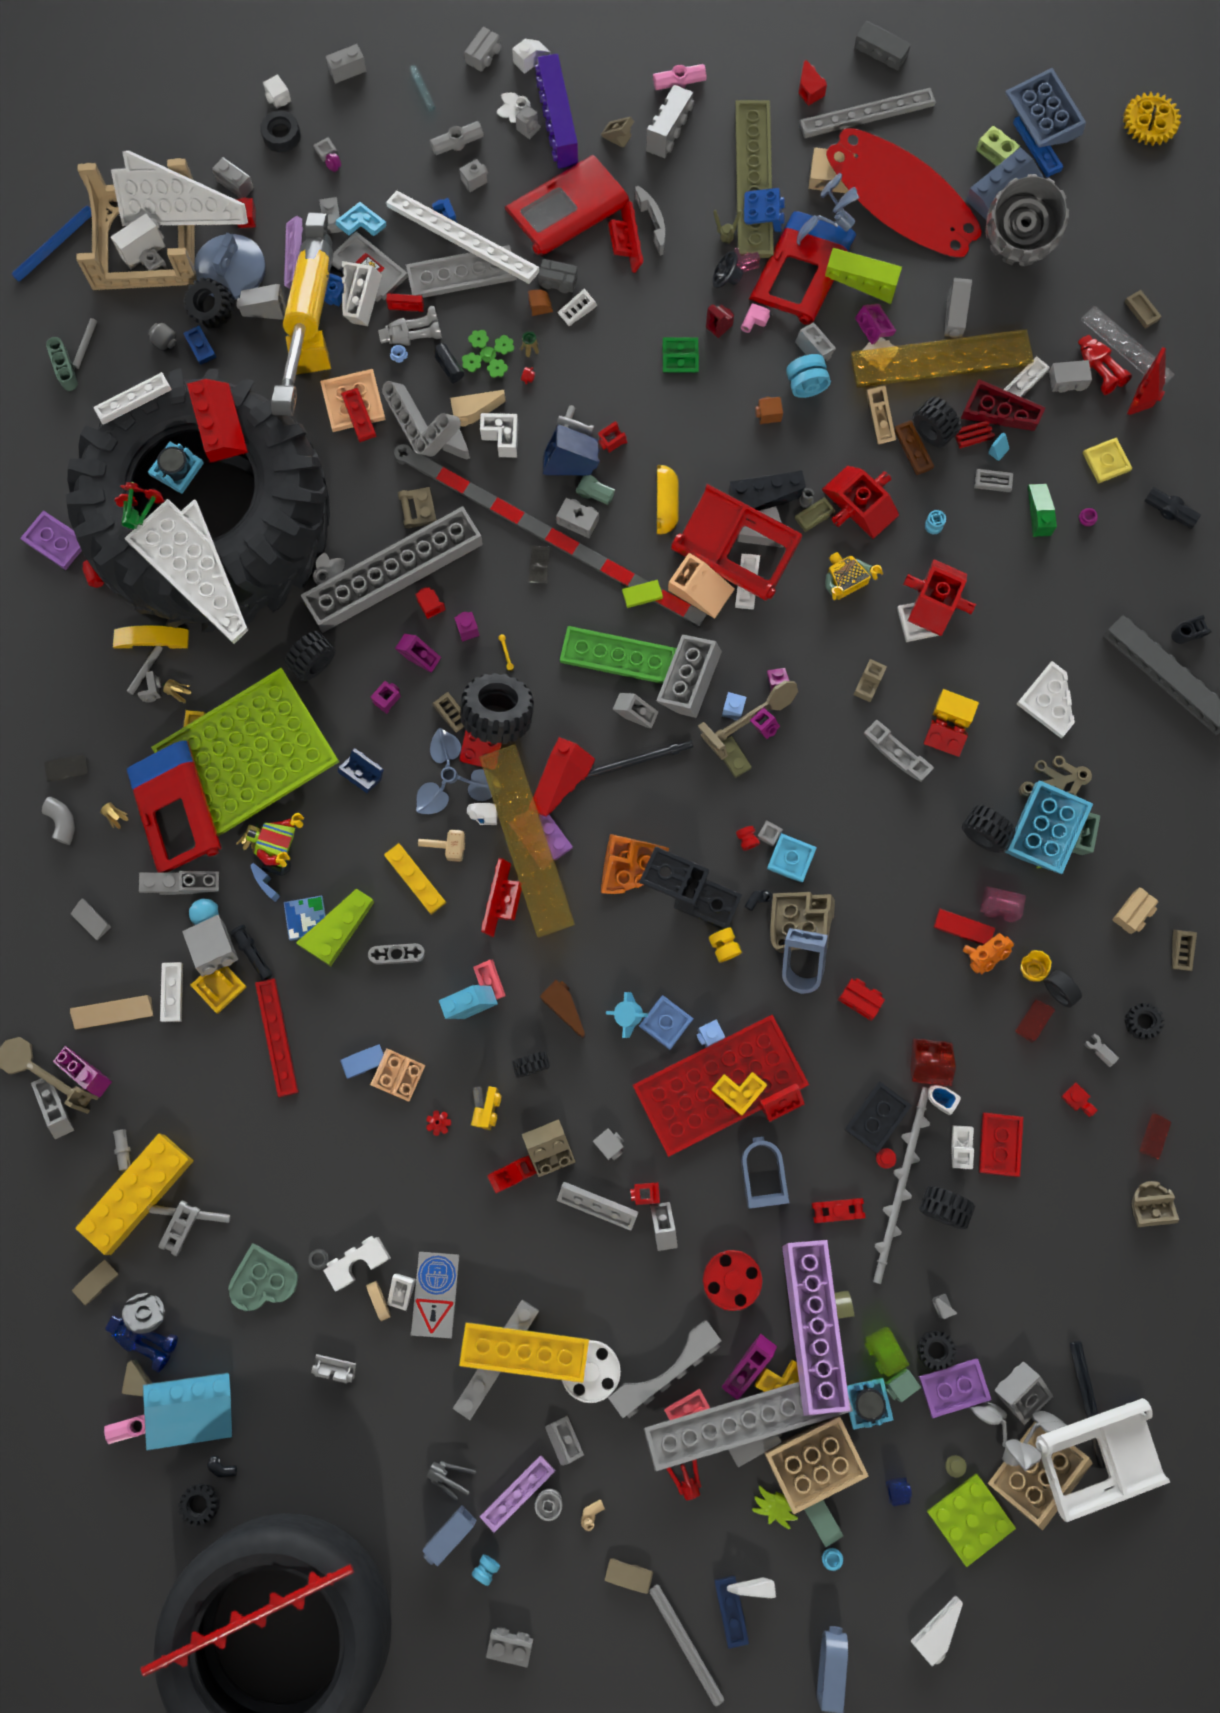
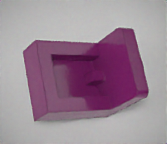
M785 668L767 670L771 691L783 681H789Z

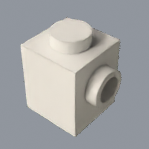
M278 74L263 82L266 99L270 104L273 103L276 109L285 106L291 101L288 88Z

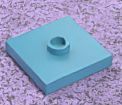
M781 833L767 869L803 883L817 847Z

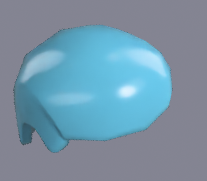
M199 899L189 909V918L194 925L219 915L218 905L211 899Z

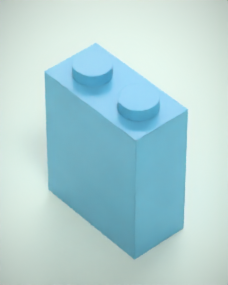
M472 985L439 1000L445 1019H466L498 1004L492 986Z

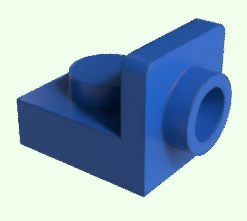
M449 198L440 199L432 204L434 211L457 223Z

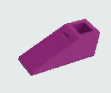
M64 1046L53 1061L82 1088L99 1098L112 1083L102 1072L67 1046Z

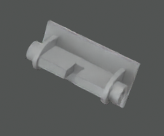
M316 1354L315 1365H313L311 1373L315 1374L316 1377L329 1379L330 1374H334L333 1380L347 1384L355 1378L356 1363Z

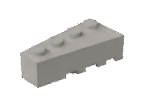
M676 85L672 87L665 99V104L659 108L658 116L655 115L653 118L652 126L649 125L647 128V152L662 158H666L668 152L671 153L674 146L673 141L675 138L678 139L681 131L680 127L682 124L685 125L688 117L687 113L693 109L695 101L693 100L692 91Z

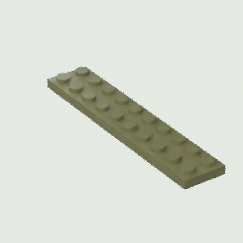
M736 100L737 214L739 210H742L737 224L738 258H770L773 256V222L748 225L744 222L745 193L747 191L772 189L770 100Z

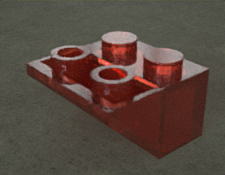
M913 1038L911 1056L912 1082L952 1086L956 1070L953 1044L946 1041Z

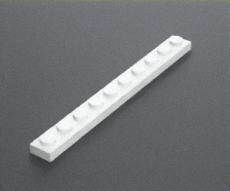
M396 191L386 202L388 208L528 284L539 273L538 266L399 191Z

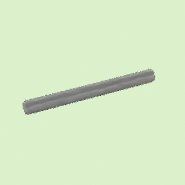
M655 1585L650 1589L652 1598L714 1706L720 1705L724 1702L721 1692L659 1585Z

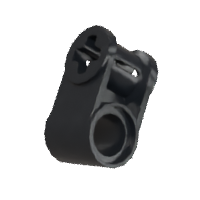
M1200 615L1180 623L1171 635L1174 642L1183 644L1209 635L1212 631L1208 629L1204 621L1205 616Z

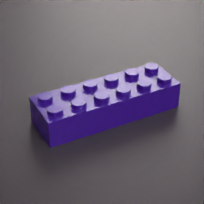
M558 53L537 57L538 65H535L536 84L540 90V102L543 103L542 111L543 116L546 117V130L550 135L548 138L550 147L553 150V162H557L558 169L571 167L578 163V142Z

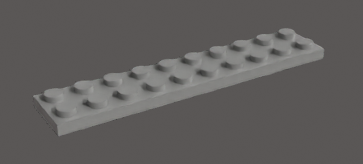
M796 1382L643 1429L654 1469L659 1471L849 1413L853 1409L849 1400L850 1411L803 1416L800 1384Z

